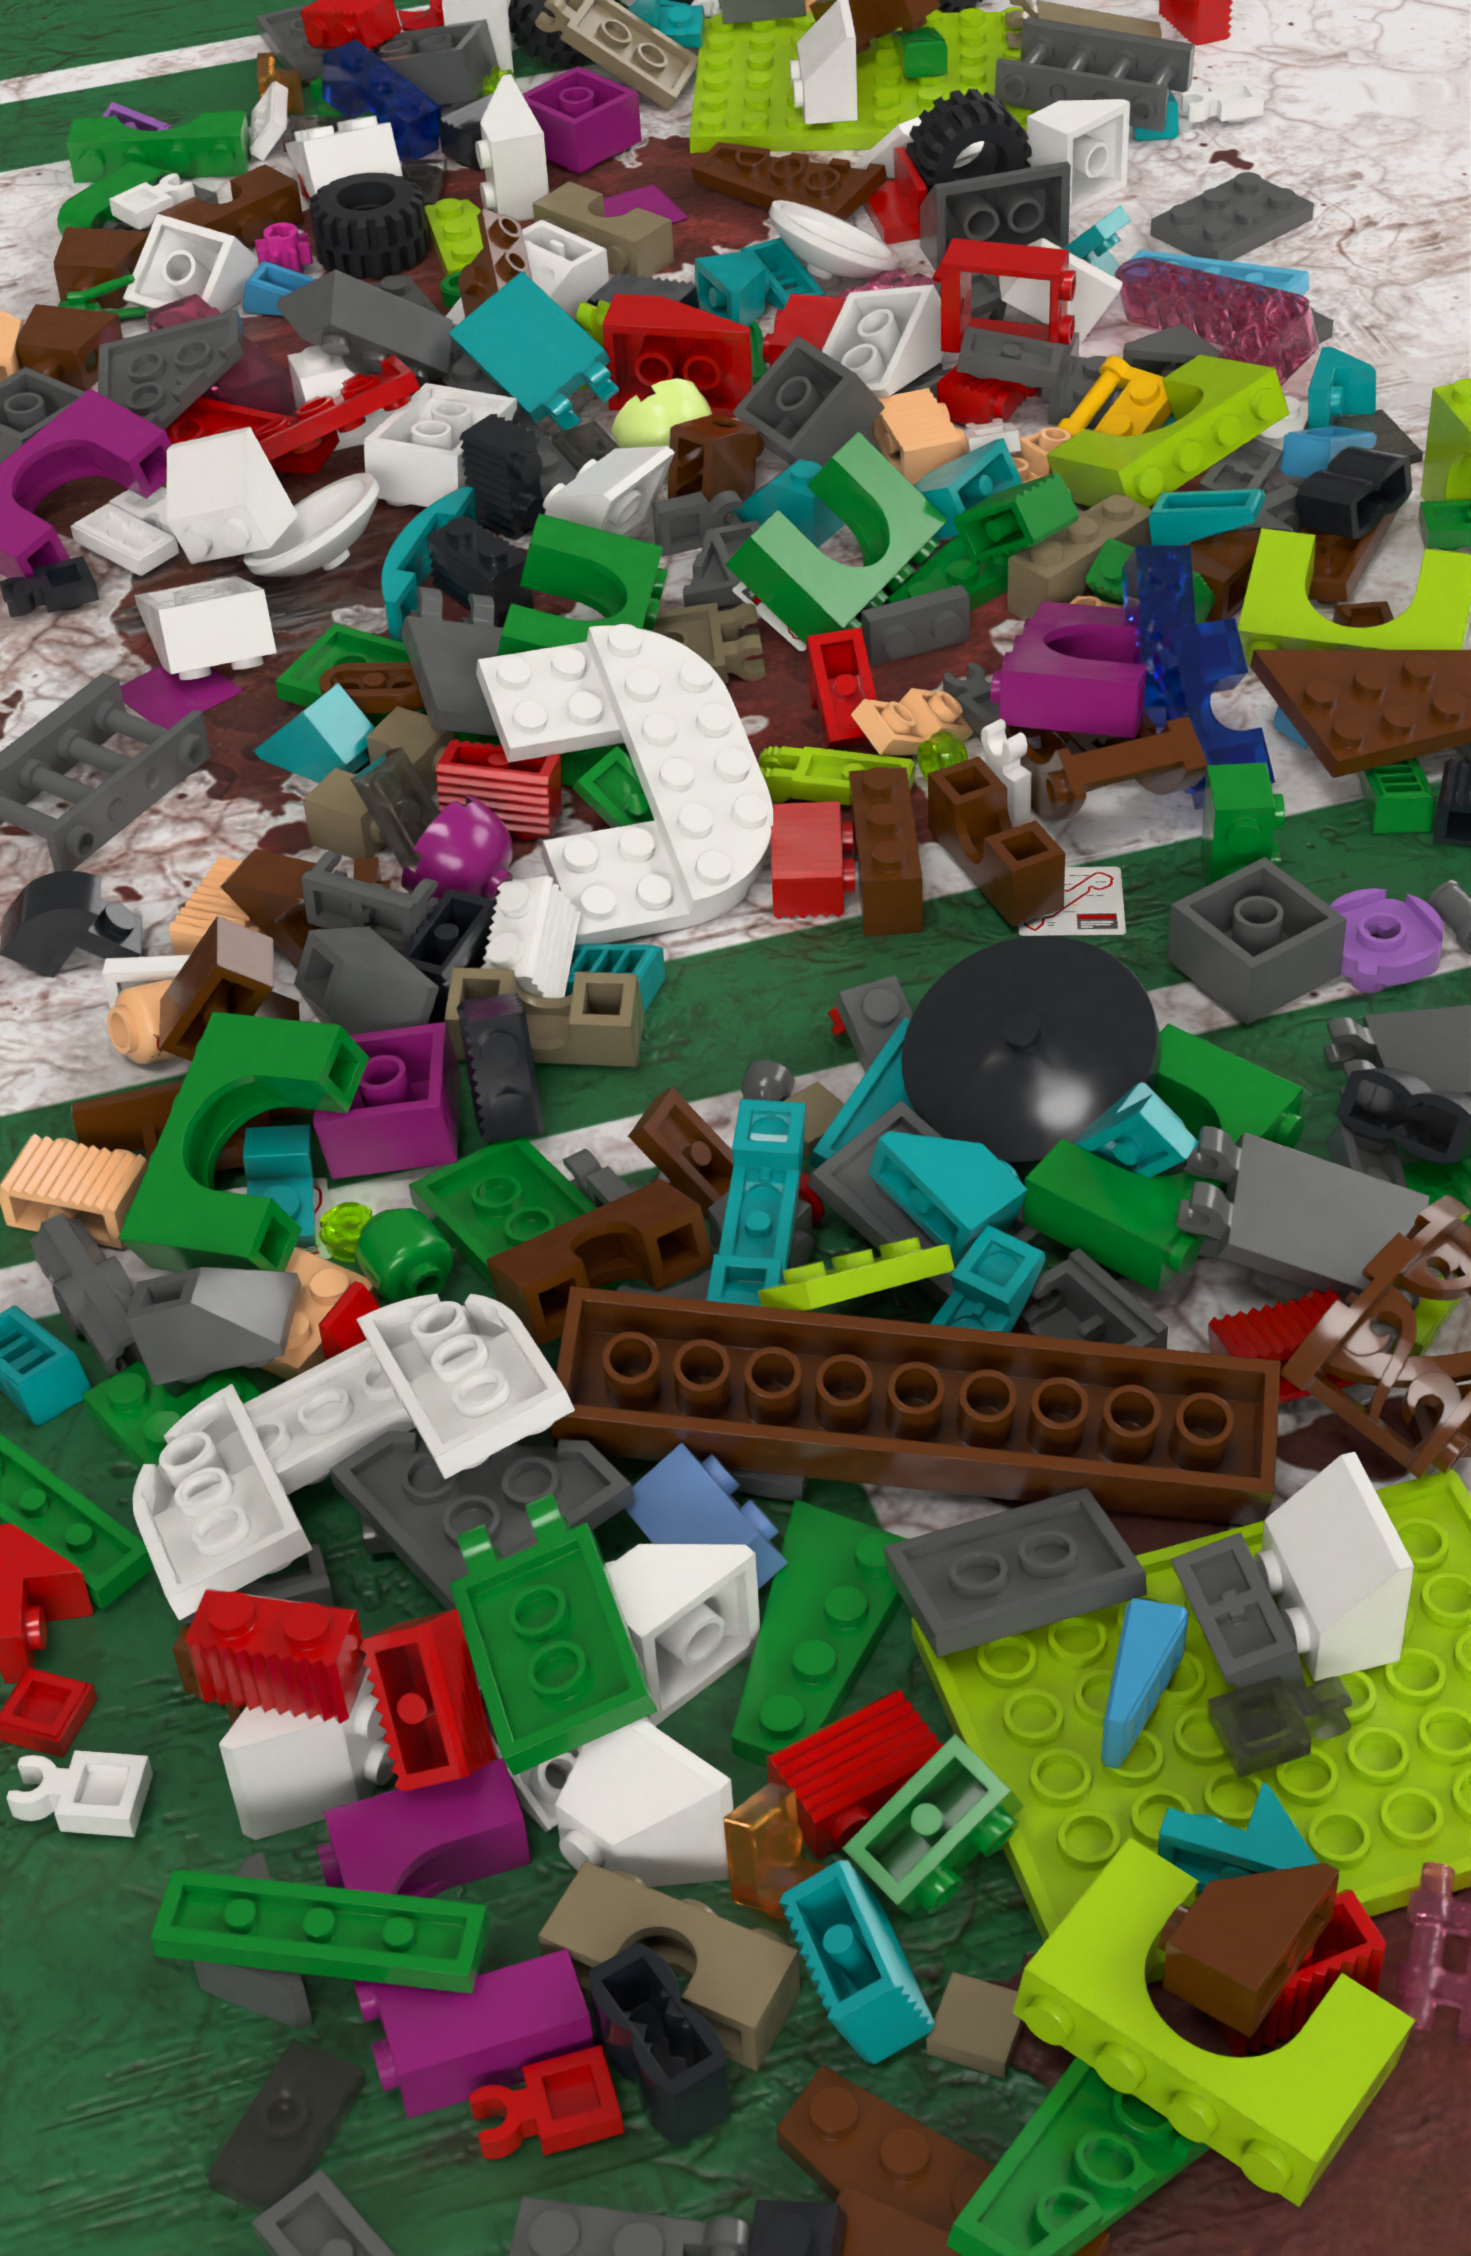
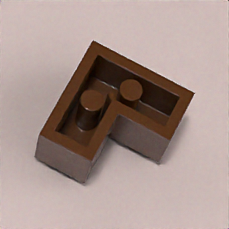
M817 0L809 5L815 22L837 0ZM848 0L856 36V55L871 47L870 40L874 37H883L902 27L903 32H910L922 27L927 23L926 16L941 7L939 1Z
M217 916L160 999L159 1049L192 1061L196 1046L204 1034L212 1012L300 1021L299 1001L272 991L274 988L273 938Z

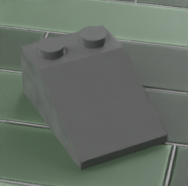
M486 19L401 32L400 35L389 38L388 42L383 41V45H377V48H372L371 51H357L343 67L346 76L433 105L450 103L453 108H461L475 102L476 97L488 86V82L499 70Z

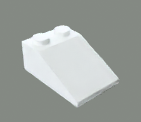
M503 75L480 122L482 140L475 143L479 166L481 169L485 168L486 182L480 183V193L484 209H491L494 213L507 215L516 222L534 219L533 203L549 194L544 133L512 75Z
M934 284L849 293L822 352L856 373L876 397L891 396L939 364L945 353L941 351V298Z
M425 383L420 388L421 390L411 396L409 403L398 408L364 439L365 473L373 475L379 484L378 498L385 499L386 503L394 506L412 504L428 507L447 494L468 486L465 484L467 476L463 475L466 467L462 466L465 461L461 457L464 450L460 448L463 441L459 439L462 432L490 414L505 417V421L512 420L517 409V398Z
M238 576L135 595L137 608L163 669L170 674L179 673L180 680H192L212 674L210 666L230 662L233 670L260 666L264 664L262 656L277 653L264 589Z

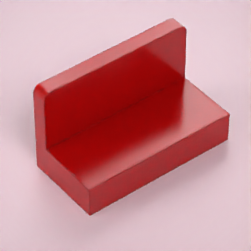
M903 146L893 149L895 180L886 181L862 204L879 236L886 244L920 238V205L927 196V189Z

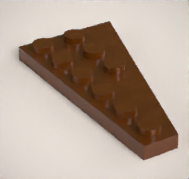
M1254 650L1250 668L1332 778L1471 743V650Z

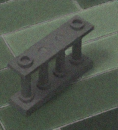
M1027 17L1022 29L1021 61L998 58L996 61L994 96L1002 104L1034 110H1041L1057 101L1124 99L1130 102L1129 126L1163 132L1166 128L1169 90L1186 92L1191 87L1195 44Z
M104 673L100 674L0 752V825L3 822H8L47 839L54 872L73 871L211 757L203 713L194 709L170 729L164 728L127 713L119 679ZM118 732L149 746L132 759L101 745ZM81 761L110 773L112 776L97 788H93L66 777L64 774ZM43 791L75 804L58 819L26 806L27 803Z

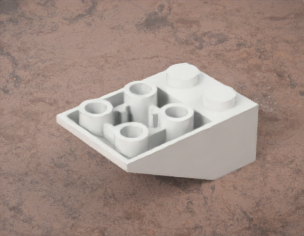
M376 116L360 117L338 122V132H334L333 125L294 132L296 141L285 143L286 150L310 197L317 194V190L322 186L330 184L329 182L349 175L375 172L403 176L391 123L378 124Z
M541 219L522 229L532 281L575 320L580 302L587 303V300L609 281L607 249ZM461 298L446 315L447 318L453 320V328L465 319Z

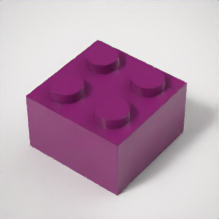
M577 66L522 94L544 133L546 159L567 168L571 172H587L594 165L609 157L620 155L625 149L642 141L638 92Z
M446 1022L350 1035L370 1058L348 1113L315 1110L313 1124L331 1178L366 1176L374 1173L456 1163L462 1076Z

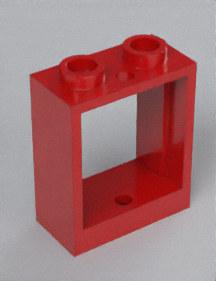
M952 238L941 261V351L960 353L966 326L1070 346L1074 337L1075 316L1068 315V301H1072L1074 298L1077 276L1075 270H1069V250ZM971 273L1050 281L1049 326L971 318Z

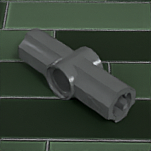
M60 1214L41 1222L40 1230L36 1236L29 1240L36 1263L39 1264L44 1276L52 1285L56 1303L71 1333L75 1337L80 1335L85 1337L109 1377L114 1376L138 1361L145 1366L125 1319L134 1290L119 1260L114 1256L108 1259L105 1257L81 1219L73 1220Z

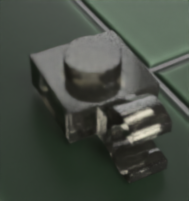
M1278 1676L1208 1699V1719L1238 1778L1310 1755L1311 1736L1317 1739H1330L1349 1731L1351 1723L1343 1709L1352 1706V1699L1339 1677L1325 1678L1305 1689L1288 1694L1282 1680Z

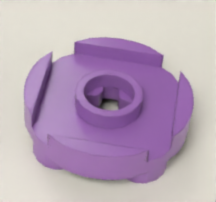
M1369 888L1347 893L1331 903L1330 907L1347 919L1341 974L1350 978L1351 985L1355 989L1364 993H1377L1382 991L1387 985L1405 984L1437 971L1441 955L1443 922L1436 910L1424 900L1407 893L1405 902L1396 899H1386L1387 889Z

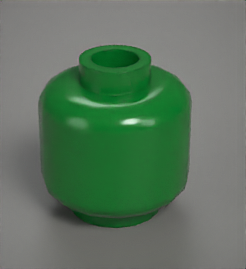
M397 1208L377 1213L364 1225L355 1248V1261L361 1272L383 1300L393 1304L410 1298L438 1294L452 1270L453 1251L446 1239L425 1214L413 1208Z

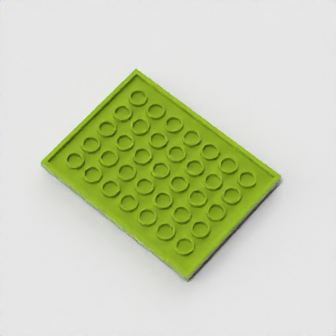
M1010 7L1002 12H984L978 8H968L960 13H942L939 10H935L927 15V23L920 28L934 27L945 39L948 47V74L941 76L905 78L892 41V33L883 37L872 38L870 40L871 47L856 55L857 120L805 124L802 107H794L789 65L790 60H797V42L816 23L812 12H806V16L730 24H723L722 14L705 18L702 47H699L690 126V153H707L718 142L770 149V152L871 150L897 125L919 117L924 109L930 112L935 107L933 101L939 97H942L944 101L950 99V92L960 90L963 95H966L968 89H978L982 95L985 92L995 95L996 61L998 58L1021 61V48L1008 46L1006 44V33H1020L1023 28L1012 29L1005 25V13H1011L1013 10H1023V8ZM900 27V28H897L895 31L903 30V29H902V27ZM1003 104L1027 134V116L1039 110Z
M1451 1469L1447 1474L1439 1472L1425 1476L1420 1480L1417 1478L1375 1490L1414 1565L1400 1661L1314 1681L1300 1653L1299 1659L1308 1694L1291 1701L1285 1698L1276 1681L1261 1685L1255 1691L1258 1699L1257 1709L1250 1711L1241 1706L1235 1694L1233 1684H1226L1171 1563L1172 1558L1241 1532L1252 1557H1254V1554L1261 1552L1264 1521L1135 1556L1146 1571L1147 1595L1137 1599L1182 1606L1188 1610L1189 1615L1184 1656L1120 1769L1104 1766V1760H1101L1105 1712L1127 1602L1131 1603V1600L941 1657L935 1655L914 1617H911L912 1638L953 1733L1005 1783L1024 1806L1014 1816L1019 1822L1017 1830L1002 1847L1044 1943L1129 1837L1154 1853H1158L1159 1832L1168 1807L1192 1815H1211L1219 1818L1227 1825L1247 1830L1262 1783H1266L1272 1789L1318 1862L1327 1863L1340 1870L1337 1893L1346 1889L1352 1890L1369 1917L1471 1887V1495L1455 1469ZM1272 1595V1598H1273V1600H1274V1602H1275V1604H1276V1606H1277V1608H1278V1610H1279V1612H1280V1614H1281V1610H1280V1608H1279V1606H1278V1604H1277V1602H1276L1274 1596ZM1196 1891V1892H1195V1896H1194L1192 1905L1194 1904V1902L1196 1901V1899L1199 1897V1895L1201 1894V1892H1199V1891ZM1165 1953L1145 1978L1146 1984L1163 1979Z

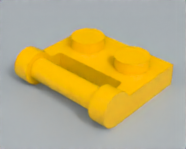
M1108 356L1099 369L1100 377L1071 416L1063 418L1056 427L1068 431L1071 437L1086 429L1114 389L1118 387L1124 390L1093 431L1114 436H1135L1158 430L1173 412L1162 382L1164 377L1131 367L1120 357Z

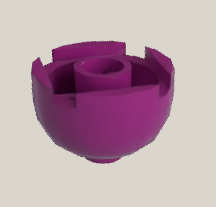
M471 794L465 795V807L454 800L432 821L418 840L413 850L420 854L422 858L415 871L405 865L401 886L411 893L421 880L428 878L438 881V886L428 901L432 897H444V891L450 889L497 901L495 897L500 894L497 887L503 882L512 881L513 875L507 871L513 854L512 838L502 820L488 806Z

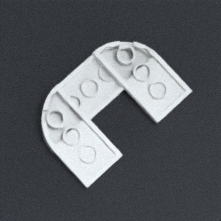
M629 624L589 627L587 641L582 643L478 659L476 675L508 763L625 743L655 821L543 840L541 856L549 877L553 878L554 884L559 885L558 890L564 892V897L570 899L569 904L575 905V911L581 912L575 944H604L700 925L727 913L746 897L749 886L756 879L758 873H761L772 833L773 806L768 787L732 698L725 684L710 664L691 649L671 638L652 631L639 629Z
M438 1294L399 1301L357 1318L356 1320L366 1340L244 1404L233 1384H230L183 1416L164 1435L168 1445L159 1456L158 1466L156 1467L155 1464H143L133 1493V1513L165 1596L177 1618L181 1620L196 1612L205 1590L236 1591L266 1574L281 1571L291 1564L294 1559L313 1550L287 1495L306 1485L323 1481L331 1475V1467L388 1431L408 1432L416 1428L444 1479H447L464 1469L479 1466L490 1455L528 1435L543 1432L554 1421L575 1411L564 1386L518 1316L506 1305L494 1299L476 1294L468 1296L464 1302L465 1306H461L454 1301L441 1302Z

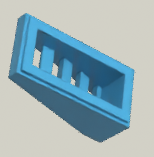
M262 261L245 283L242 310L255 314L283 316L277 308L278 299L316 279Z
M1338 426L1289 432L1284 437L1281 472L1284 475L1308 478L1319 470H1327L1331 460L1347 447L1373 448L1376 445L1377 435H1374V432Z
M1131 1598V1603L1127 1602L1104 1718L1101 1760H1104V1766L1120 1769L1184 1656L1189 1615L1186 1608L1137 1598Z

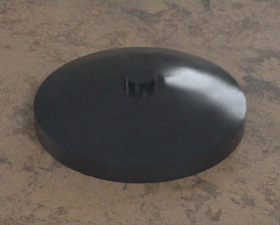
M1054 936L1024 937L997 943L966 957L933 984L919 1002L907 1027L901 1057L902 1076L905 1090L915 1113L943 1138L982 1143L998 1160L1007 1162L1017 1174H1029L1061 1139L1073 1143L1133 1086L1143 1082L1153 1090L1161 1062V1037L1157 1018L1147 992L1133 972L1119 959L1094 945L1075 939Z

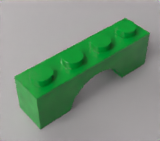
M246 111L203 112L196 119L183 126L160 131H143L127 127L119 121L117 116L74 118L66 142L74 183L97 182L133 160L172 172L173 174L176 173L179 175V179L240 176L248 172L251 158L249 150L250 134Z

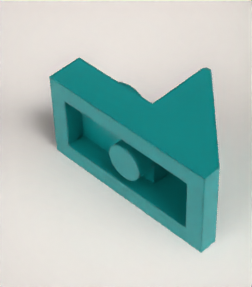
M636 0L627 9L684 48L702 47L705 20L703 5L661 7V0Z
M1120 205L1063 249L1069 250L1071 254L1117 279V271L1121 267L1109 249L1121 241L1116 232L1128 224L1131 219Z
M1322 347L1308 387V429L1332 426L1334 418L1342 417L1343 414H1374L1376 411L1375 368L1334 347Z
M1141 1082L1124 1094L1072 1144L1120 1168L1151 1178L1185 1161L1199 1141L1185 1128L1183 1121L1147 1084Z
M311 1125L246 1128L243 1162L247 1179V1195L272 1198L302 1228L295 1247L316 1245Z
M1262 1783L1247 1830L1227 1825L1219 1818L1211 1815H1192L1168 1807L1159 1832L1157 1855L1198 1880L1199 1883L1196 1891L1199 1892L1204 1890L1209 1881L1319 1864L1276 1795L1266 1783Z

